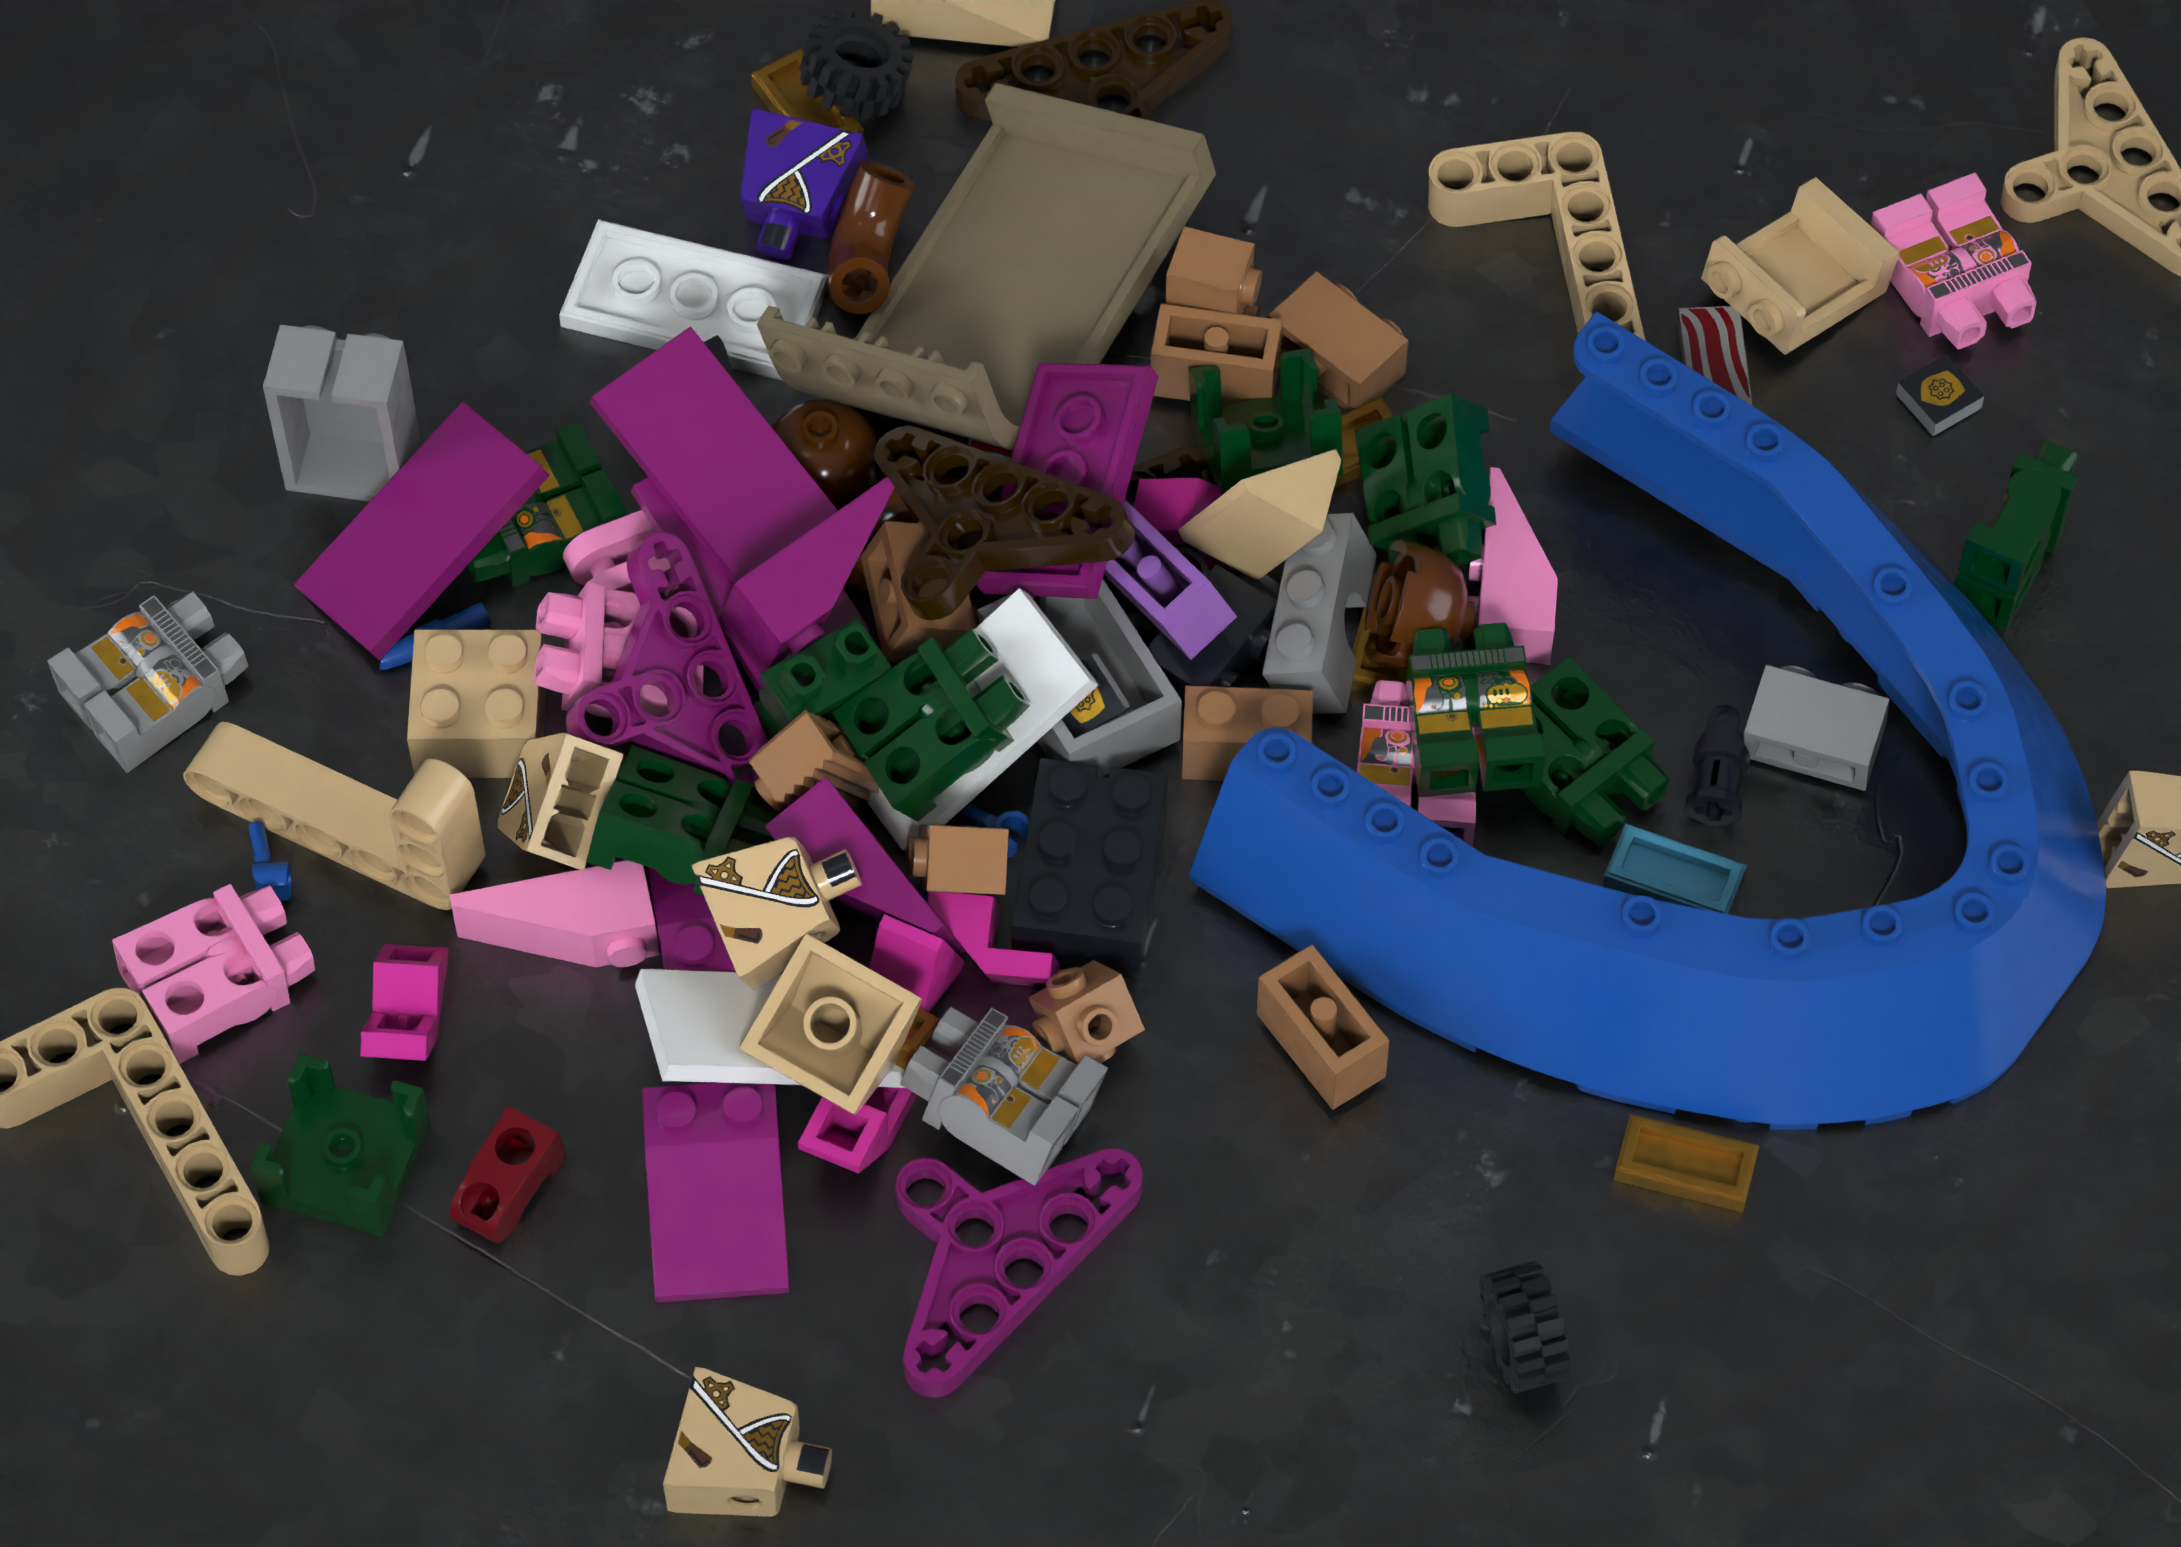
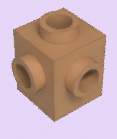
M1095 960L1081 968H1069L1056 973L1048 979L1046 988L1028 998L1037 1017V1020L1032 1022V1029L1041 1046L1076 1065L1080 1063L1085 1055L1099 1063L1106 1061L1114 1055L1116 1046L1145 1030L1122 975Z

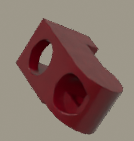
M507 1106L467 1168L468 1173L459 1185L451 1202L449 1218L496 1244L503 1242L517 1226L525 1207L547 1175L553 1177L567 1158L559 1132Z

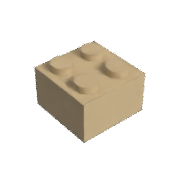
M537 630L414 631L407 742L414 775L424 760L437 759L453 766L465 775L466 778L513 777L522 748L527 740L544 737L547 688L533 684L534 664L538 652L544 645L542 633H538Z

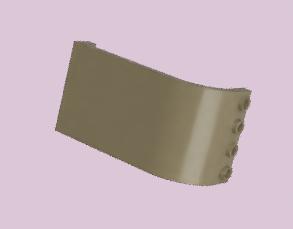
M995 83L985 99L993 125L890 283L888 297L879 308L872 311L854 340L837 335L831 322L827 321L823 328L820 329L817 319L810 317L807 324L802 326L784 321L779 308L767 307L757 322V327L778 375L789 387L799 392L1013 451L1038 362L1101 363L1213 181L1216 171L1204 134Z

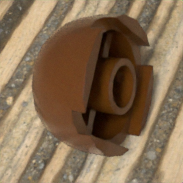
M828 399L808 400L791 407L771 425L772 429L838 511L867 488L878 484L884 479V475L874 457L875 447L880 439L870 421L849 405Z
M1401 539L1395 541L1389 548L1400 552L1394 564L1381 562L1369 597L1364 631L1371 629V633H1376V649L1365 646L1364 649L1365 655L1371 663L1392 668L1408 669L1409 655H1413L1414 637L1417 630L1441 628L1448 631L1450 648L1452 650L1458 638L1466 639L1469 636L1475 620L1476 607L1473 602L1467 601V583L1459 567L1443 552L1429 546Z

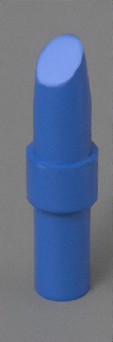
M480 602L441 621L435 619L416 629L480 630L491 625V621L486 609ZM414 633L399 639L381 659L379 670H388L412 661Z

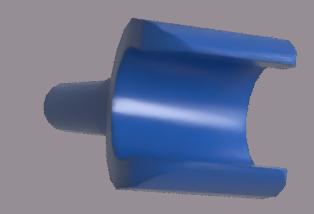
M968 803L957 813L979 827L1009 829V831L1019 834L1021 838L1026 839L1030 819L1019 811H1007L997 817L992 813L985 812L972 803ZM1008 838L1007 858L1016 855L1018 844Z
M260 821L252 822L249 824L248 830L255 855L252 874L256 882V890L270 885L279 900H290L292 894L290 862H272L264 824Z

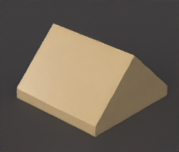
M1334 449L1239 481L1178 529L1182 540L1258 581L1322 533L1341 464V458L1337 450Z
M806 933L739 1049L856 1115L896 1064L922 999Z

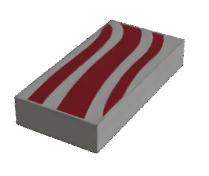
M1732 306L1679 308L1677 325L1682 364L1753 406L1741 315Z

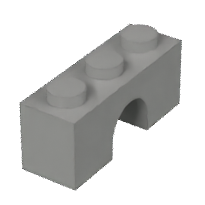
M1353 513L1327 514L1322 533L1285 560L1262 674L1271 689L1313 690L1312 714L1347 713L1356 657L1351 651L1346 638L1345 608L1367 607L1377 557L1375 550L1369 544L1367 536Z

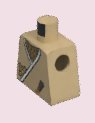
M567 733L527 740L522 748L513 777L508 784L507 795L498 818V828L522 850L584 871L599 811L615 781L624 754Z
M2129 771L2097 821L2105 869L2106 888L2181 884V776Z
M795 837L779 839L706 859L691 865L736 973L752 990L764 985L785 970L806 933L823 943L836 936L840 931V926L829 900L862 885L858 871L846 849L813 864L806 848Z
M695 1367L663 1482L667 1511L764 1517L777 1515L787 1481L824 1489L831 1466L832 1448L798 1441L800 1432L798 1406L792 1401L708 1369Z

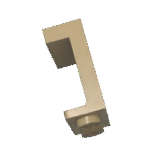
M1815 177L1798 188L1791 211L1736 245L1725 235L1714 240L1701 279L1710 286L1711 290L1718 297L1724 299L1741 314L1757 333L1766 337L1786 355L1886 293L1900 252Z

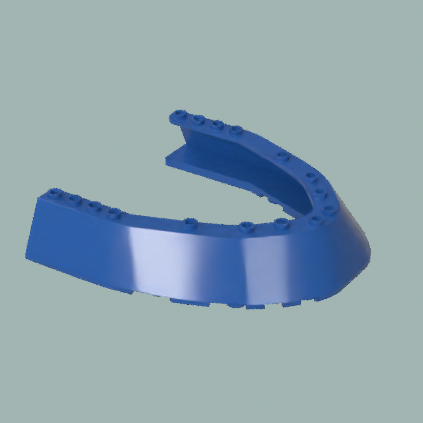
M1596 311L1578 333L1573 346V361L1577 369L1586 377L1553 416L1549 432L1787 578L1816 612L1821 609L1838 628L1841 637L1856 649L1878 675L1877 683L1941 758L1946 757L1958 784L1956 792L1964 813L1967 829L1966 853L1957 872L1939 888L1920 897L1896 903L1799 919L1746 918L1655 900L1644 895L1637 896L1484 855L1298 734L1284 728H1268L1259 731L1250 738L1231 761L1189 872V880L1300 952L1313 945L1340 979L1407 1020L1470 1051L1475 1052L1479 1048L1504 1060L1574 1083L1579 1091L1613 1101L1675 1114L1676 1109L1729 1118L1742 1123L1769 1124V1130L1817 1129L1818 1124L1863 1120L1865 1125L1891 1121L1911 1116L1913 1110L1934 1106L1947 1101L1955 1104L1971 1097L1994 1083L2016 1062L2087 963L2102 929L2105 915L2106 880L2099 831L2086 782L2065 731L2015 656L1980 611L1945 572L1902 529L1827 459L1791 431L1755 407Z

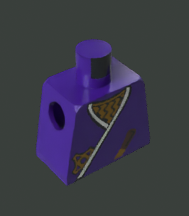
M753 108L750 117L743 170L741 204L748 220L763 225L756 246L760 253L778 260L791 259L798 234L820 239L828 238L831 235L861 161H868L869 159L863 134Z

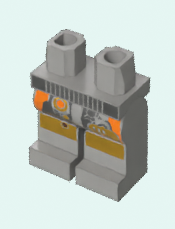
M194 592L179 598L166 607L153 595L139 605V612L123 617L113 625L107 634L74 654L68 647L47 660L58 692L90 730L93 729L95 736L126 773L133 770L200 721L210 709L215 712L227 704L229 699L224 686L249 667L243 649L227 632L201 649L194 642L195 639L215 627L211 614Z
M950 1007L935 1028L929 1045L952 1058V1061L949 1062L929 1049L920 1046L910 1059L900 1085L929 1101L922 1121L938 1130L944 1125L947 1131L957 1139L1036 1186L1061 1151L1063 1144L1067 1143L1090 1111L1108 1067L1086 1055L1078 1065L1041 1046L1036 1037L1026 1029L1016 1025H1006L1009 1017L994 1008H991L979 1023Z

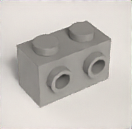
M1766 665L1744 731V744L1748 748L1751 760L1866 791L1886 727L1890 699L1879 696L1874 689L1863 684L1845 683L1842 686L1817 679L1815 674L1801 667L1784 666L1780 669Z

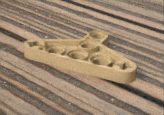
M2091 38L2072 39L2066 42L2060 49L2054 75V152L2021 162L2010 168L2005 175L2000 199L2002 208L2009 217L2025 223L2040 222L2079 209L2160 265L2181 277V168L2105 45ZM2073 63H2079L2081 66L2073 68ZM2094 68L2092 77L2090 78L2086 69ZM2103 103L2115 104L2125 112L2126 116L2115 121L2105 120L2098 116L2094 108ZM2128 148H2140L2148 152L2153 161L2142 166L2132 165L2125 161L2121 152ZM2073 166H2087L2098 174L2099 179L2093 183H2079L2068 175L2067 170ZM2024 183L2034 184L2042 189L2045 197L2039 201H2025L2014 193L2013 188ZM2155 193H2166L2175 197L2180 207L2172 211H2162L2153 207L2148 197Z

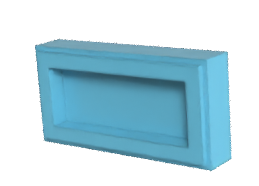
M1625 824L1604 874L1603 887L1637 896L1644 895L1655 900L1730 914L1744 880L1747 865Z

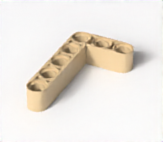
M1564 132L1453 148L1440 152L1433 158L1429 165L1428 209L1435 220L1446 226L1462 227L1551 214L1577 332L1581 331L1597 311L1605 317L1615 320V323L1645 340L1602 150L1594 138L1582 132ZM1568 170H1578L1579 172H1570ZM1513 178V179H1520V180H1519V181H1511V180H1508V179ZM1450 187H1460L1461 189H1450ZM1579 219H1589L1591 221L1583 222L1579 221ZM1589 269H1601L1604 271L1593 272Z
M220 722L215 726L183 773V779L190 789L211 804L250 822L260 821L264 824L265 829L440 910L452 908L449 895L463 892L485 859L486 853L473 786L460 771L437 759H426L423 761L397 800L229 722Z
M113 988L103 991L0 1041V1083H14L6 1091L0 1092V1128L9 1129L19 1126L112 1080L212 1262L220 1271L229 1275L239 1276L252 1273L263 1265L268 1257L270 1244L259 1206L144 1000L136 992L127 988ZM122 1024L134 1025L127 1032L121 1034L110 1033L116 1026ZM63 1053L74 1054L65 1062L50 1063L51 1059ZM151 1074L162 1075L155 1083L148 1085L137 1084L145 1076ZM175 1126H191L182 1135H165L167 1131ZM208 1176L220 1178L217 1183L210 1187H194V1184L201 1178ZM236 1228H246L249 1230L241 1239L234 1241L222 1239L230 1230Z

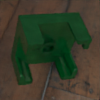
M1309 348L1284 352L1279 356L1280 395L1272 396V398H1261L1222 405L1221 373L1217 365H1207L1189 369L1192 432L1222 495L1243 479L1334 449L1337 450L1341 458L1337 476L1343 475L1341 411L1334 398L1324 400V409L1319 408L1317 366Z
M299 1053L288 1078V1087L293 1107L276 1147L272 1153L269 1142L262 1140L250 1166L260 1202L385 1237L431 1126L424 1089L400 1081H393L391 1090L394 1102L338 1087L335 1083L331 1064L328 1061Z

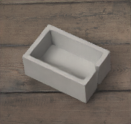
M279 326L263 390L285 489L287 491L370 502L422 446L404 342L376 333L365 335L348 333L346 340L337 339L336 332L329 331L320 326Z
M1102 579L1097 599L1039 596L1040 609L1079 660L1082 661L1090 654L1097 653L1131 708L1110 722L1077 738H1073L1061 719L1037 741L1047 758L1098 765V777H1103L1110 773V767L1122 768L1181 740L1182 700L1105 581ZM1011 595L978 609V625Z

